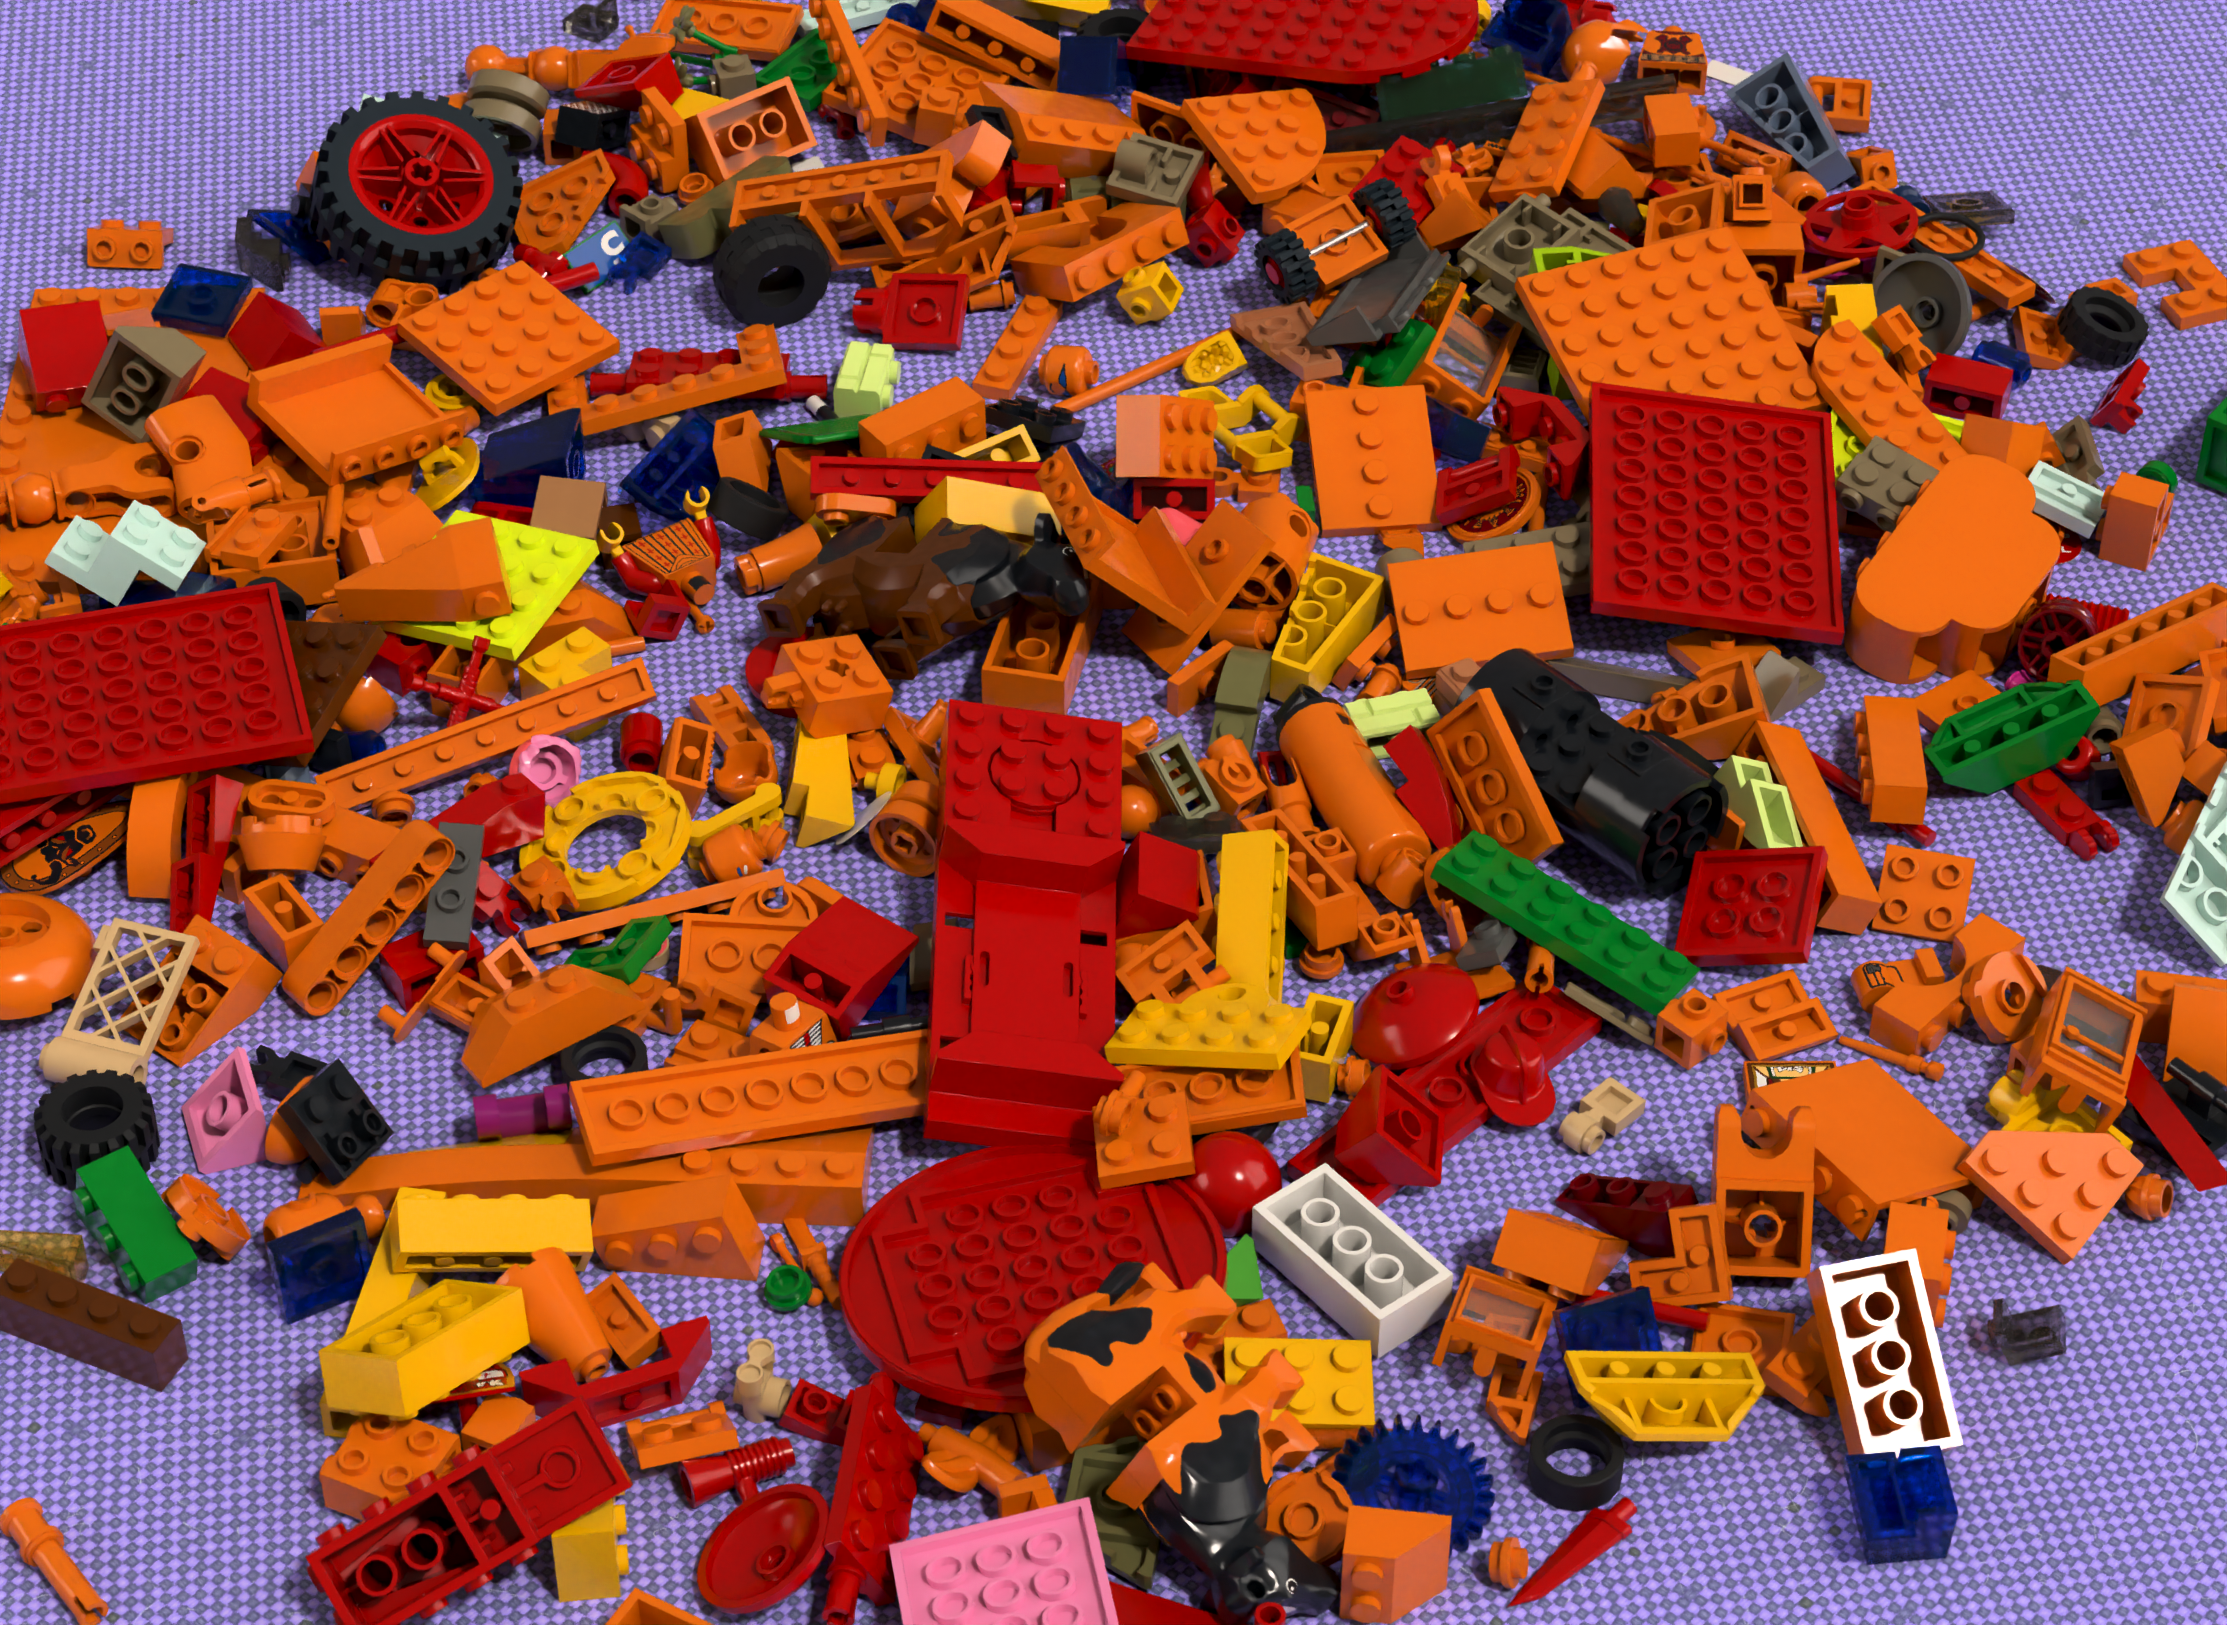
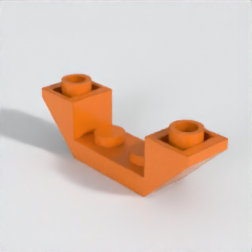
M1336 827L1306 836L1311 844L1356 893L1359 939L1342 944L1353 962L1375 959L1416 946L1415 937L1397 911L1380 916L1357 883V853L1341 830Z

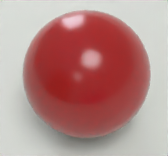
M1222 1131L1207 1135L1193 1144L1196 1174L1180 1176L1178 1178L1189 1185L1204 1200L1219 1223L1224 1238L1252 1233L1253 1206L1282 1189L1281 1172L1278 1163L1263 1143L1245 1133Z

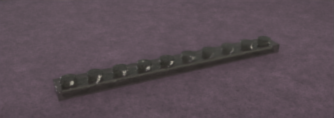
M1674 74L1605 84L1604 94L1590 126L1643 118L1644 96L1677 93ZM1530 97L1326 131V146L1323 154L1384 149V153H1386L1401 135L1419 142L1428 149L1441 137L1447 138L1443 145H1446L1451 140L1456 149L1470 142H1473L1476 146L1485 144L1487 141L1499 142L1502 138L1511 140Z

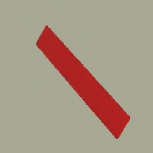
M2115 1044L2104 1047L2114 1051ZM2093 1050L2101 1064L2110 1068L2112 1059ZM2135 1053L2126 1097L2197 1191L2202 1192L2227 1185V1171Z

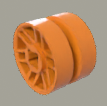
M911 780L903 783L869 826L870 842L878 856L891 868L913 877L928 876L935 871L939 787L932 783L921 780Z

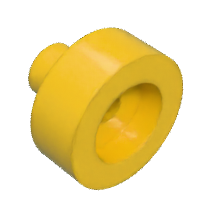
M886 762L880 774L867 772L864 779V788L876 791V799L888 791L892 792V796L906 782L905 766Z

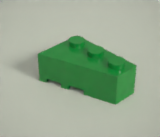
M128 1145L76 1169V1189L72 1191L73 1200L76 1204V1215L117 1267L121 1280L129 1292L135 1291L146 1305L197 1280L198 1257Z

